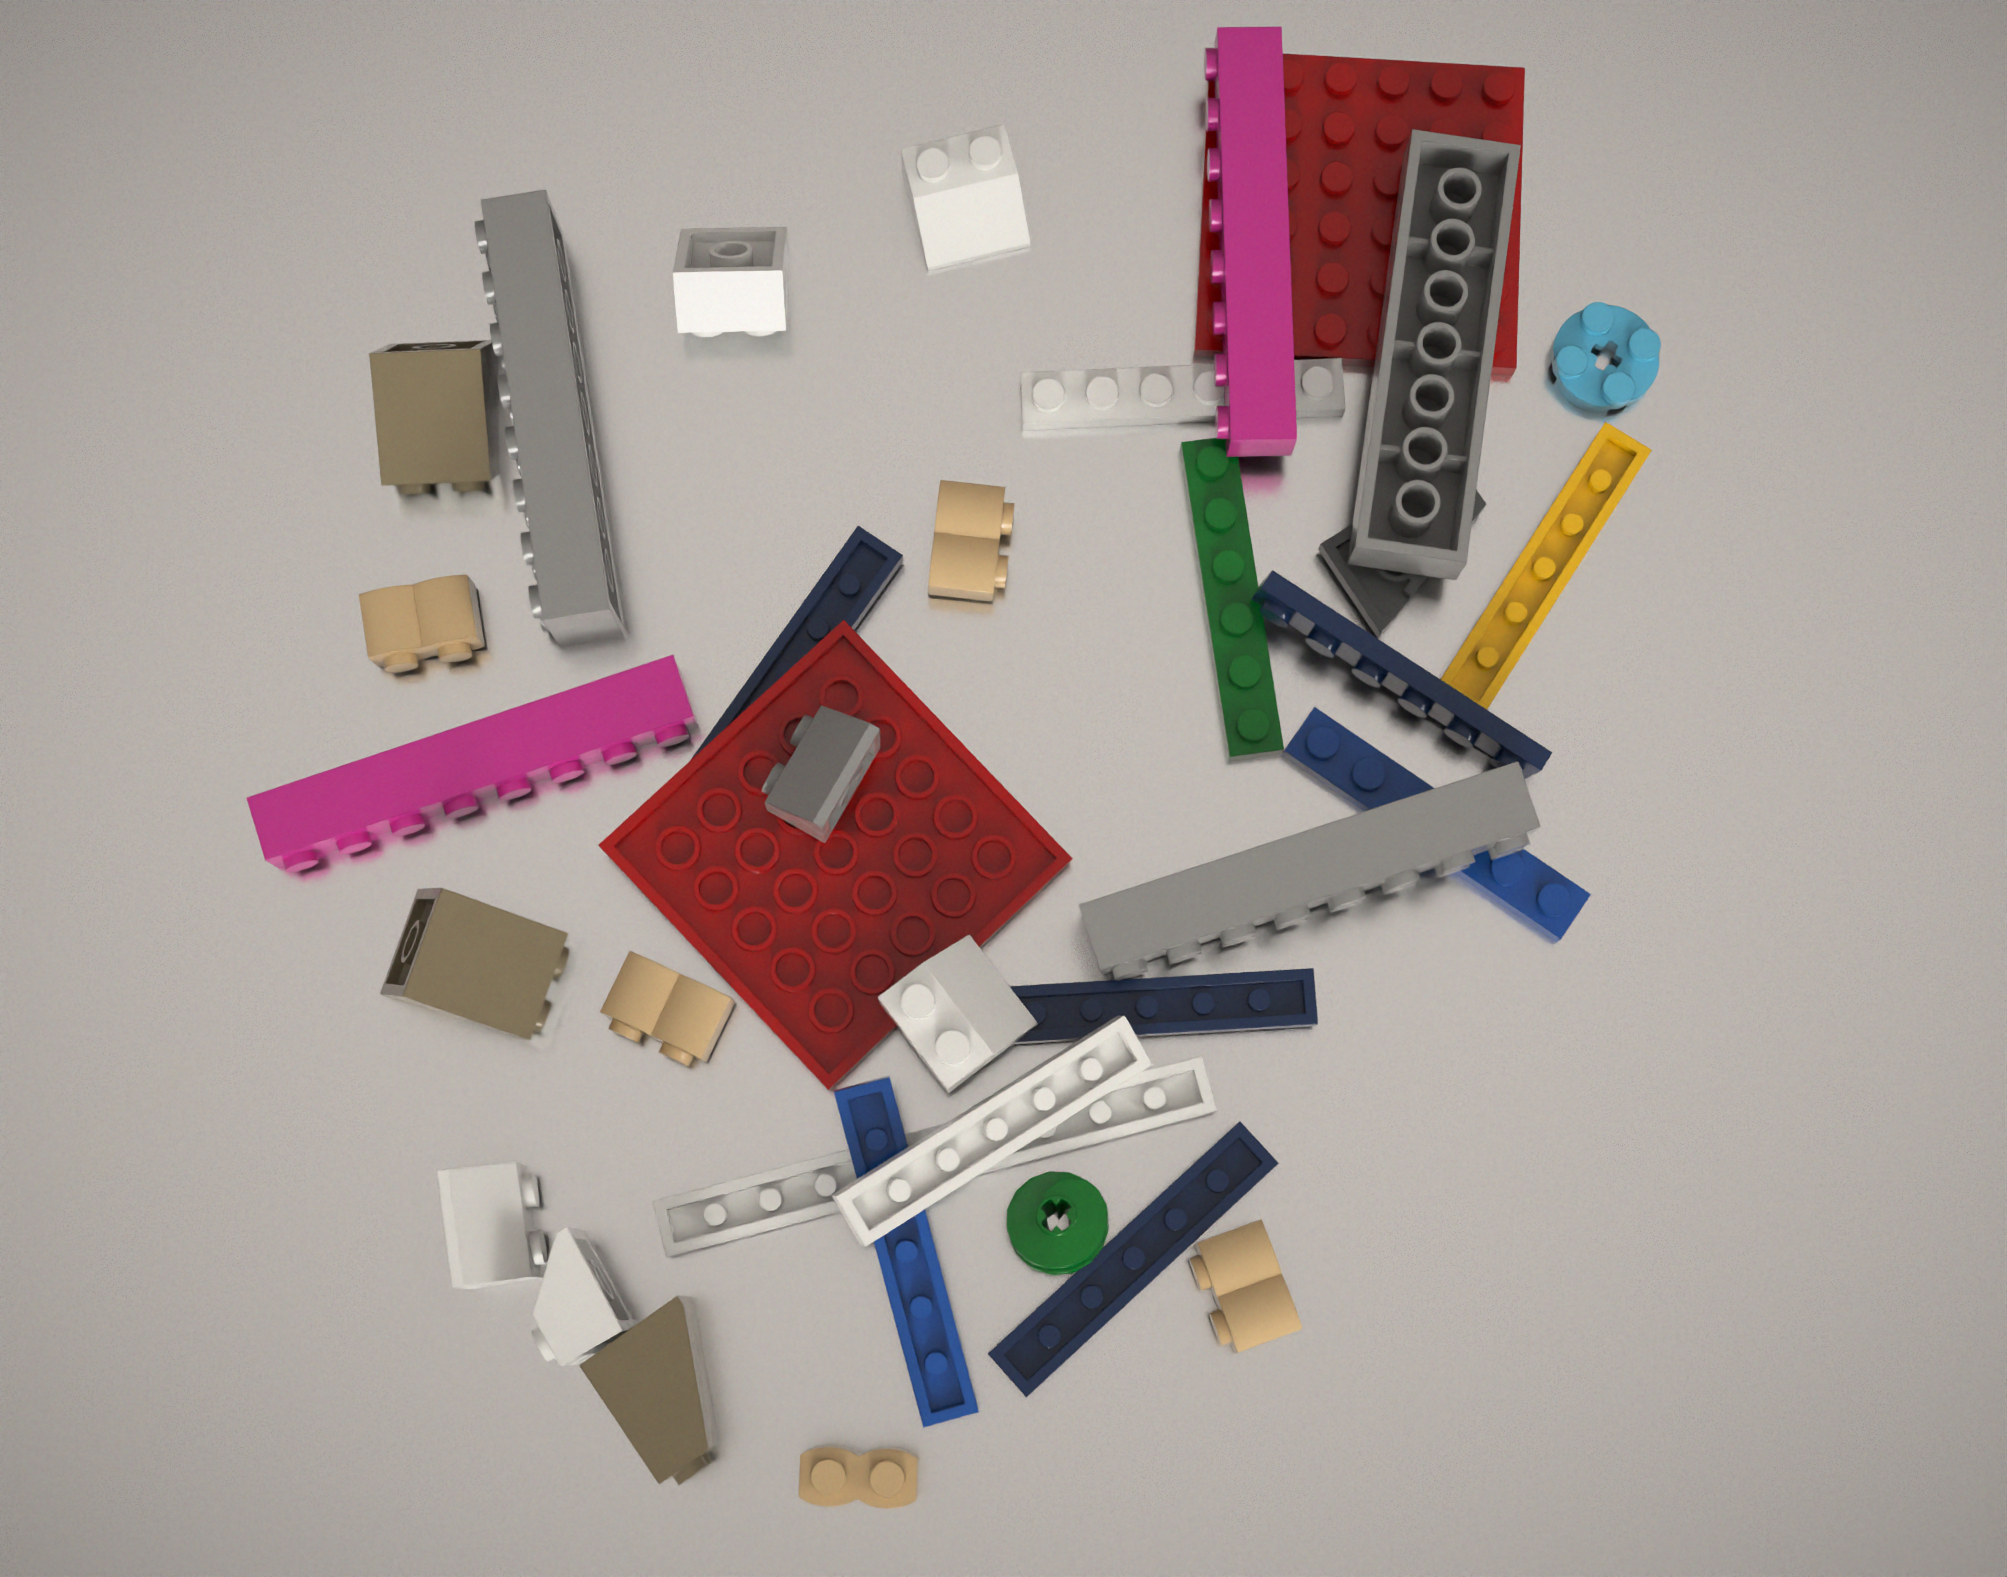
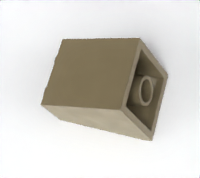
M492 340L389 344L369 353L381 486L397 485L399 494L430 492L431 484L452 483V491L455 492L484 490L485 481H492L499 475L498 356L494 353Z
M444 888L418 889L380 994L517 1039L531 1041L534 1031L540 1032L547 1021L551 1002L546 999L552 979H558L567 964L569 948L564 945L568 933Z
M676 1296L579 1366L658 1484L674 1478L676 1483L681 1485L714 1462L708 1452L720 1443L696 1305L690 1296Z

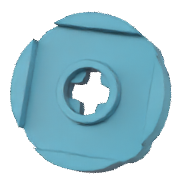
M1593 302L1587 305L1584 310L1570 316L1563 323L1552 342L1549 361L1550 365L1552 363L1553 373L1557 378L1555 384L1564 398L1583 410L1593 413H1607L1610 409H1619L1624 406L1627 408L1637 403L1654 382L1660 364L1659 351L1661 341L1658 334L1651 330L1646 322L1635 313L1619 306L1607 305L1603 302ZM1595 348L1598 350L1604 348L1611 350L1614 353L1613 357L1618 361V366L1615 367L1609 364L1604 370L1598 369L1595 366L1597 357L1591 351Z

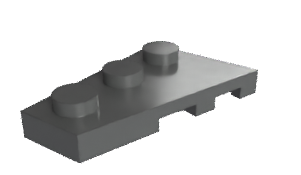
M1477 489L1472 523L1487 505ZM1351 524L1322 542L1318 550L1376 637L1379 638L1429 576L1347 564L1353 525Z

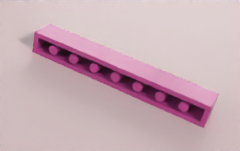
M1282 26L1217 27L1214 48H1205L1204 78L1205 81H1214L1215 98L1206 99V130L1216 131V148H1208L1207 176L1208 181H1217L1218 199H1210L1209 230L1210 232H1219L1220 249L1211 251L1210 272L1211 283H1221V302H1213L1212 330L1213 335H1222L1223 354L1214 355L1215 387H1224L1225 406H1216V439H1226V457L1291 456L1297 441Z
M670 655L247 797L246 799L265 861L278 869L285 867L286 872H296L316 865L319 862L317 856L339 850L340 854H349L363 850L372 845L371 838L391 831L393 836H403L419 831L425 827L424 820L444 813L446 818L461 817L478 809L477 802L498 796L499 800H510L523 796L531 791L530 784L551 778L554 783L574 779L584 773L583 767L601 760H604L606 765L621 763L637 755V748L657 742L658 747H667L680 743L689 738L688 731L699 728L679 666L674 656Z

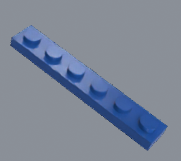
M1316 707L1310 712L1282 753V756L1363 811L1434 789V787ZM1525 849L1491 860L1489 852L1485 851L1473 855L1475 862L1469 864L1470 867L1455 872V874L1556 943L1562 939L1591 895Z
M890 1076L834 1090L857 1179L908 1147ZM924 1209L874 1241L923 1428L979 1412L930 1225Z

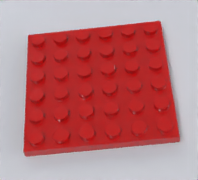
M1283 53L1294 360L1342 358V365L1374 367L1403 155L1412 129L1521 145L1491 374L1513 375L1517 368L1525 68ZM1207 81L1206 99L1215 98L1214 81ZM1205 115L1193 357L1214 358L1215 354H1223L1222 335H1213L1212 306L1213 302H1221V283H1211L1210 272L1211 251L1220 250L1219 232H1210L1209 201L1210 199H1218L1217 181H1208L1207 176L1208 148H1216V131L1206 130Z
M845 620L839 623L598 845L828 1091L897 1027L880 1005L878 996L920 964L968 935L973 938L979 947L983 946L1073 859ZM821 705L880 728L881 747L826 843L768 812L764 802L769 795L762 792L763 785L774 766L778 762L786 766L797 748L790 744V740L802 718L806 714L814 718Z

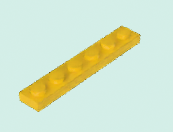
M1605 422L1441 677L1442 681L1480 706L1488 709L1652 451L1650 448L1609 423Z

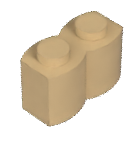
M940 480L928 582L929 595L993 602L994 587L1005 588L1009 556L998 555L1000 535L1011 536L1015 503L1004 502L1005 487Z
M467 574L438 577L413 585L391 586L359 594L368 658L377 667L384 666L387 672L413 670L418 667L419 660L431 656H438L441 662L463 661L472 657V650L485 647L476 586Z
M629 951L600 1012L612 1019L608 1028L612 1032L636 1043H639L643 1034L663 1043L659 1050L660 1054L689 1067L693 1057L707 1063L735 1001L707 985Z
M1261 1219L1195 1244L1198 1256L1189 1258V1262L1200 1291L1210 1288L1218 1310L1209 1313L1221 1346L1231 1343L1234 1353H1239L1302 1329L1294 1302Z
M840 1444L815 1446L800 1455L799 1498L808 1503L825 1507L845 1505L856 1499L867 1505L885 1509L909 1505L915 1502L918 1497L919 1455L912 1450L898 1446H880L863 1453L852 1447Z

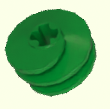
M1049 1171L1034 1176L1016 1190L1007 1208L1006 1228L1010 1243L1017 1256L1033 1270L1050 1275L1073 1273L1090 1264L1103 1249L1109 1230L1107 1204L1100 1191L1093 1184L1070 1172ZM1063 1214H1066L1069 1227L1061 1231L1056 1225L1050 1231L1047 1218L1055 1215L1060 1220Z

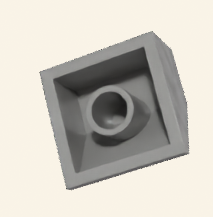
M821 705L814 718L807 714L802 718L790 740V744L797 748L786 766L779 762L774 766L763 785L762 792L769 795L764 802L768 812L826 843L881 747L880 728Z

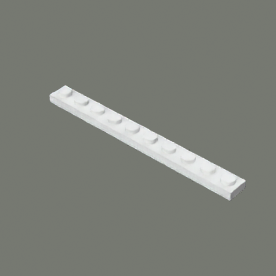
M1202 1056L1138 1073L981 1174L1216 1112L1217 1109ZM942 1125L905 1134L908 1147ZM849 1149L653 1201L665 1256L672 1257L841 1212L831 1195L857 1179Z

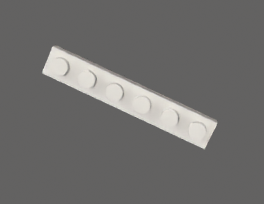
M1342 358L1294 360L1296 418L1343 416L1345 412ZM1214 364L1020 373L1023 431L1215 422L1216 406H1225L1224 387H1215Z
M1125 1015L1116 1016L831 1196L859 1244L866 1247L1153 1064Z

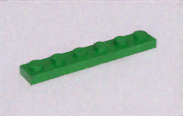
M1209 438L1181 442V460L1228 761L1282 754L1284 746L1264 619L1259 611L1261 605L1251 599L1258 589V581L1238 457H1226V439Z

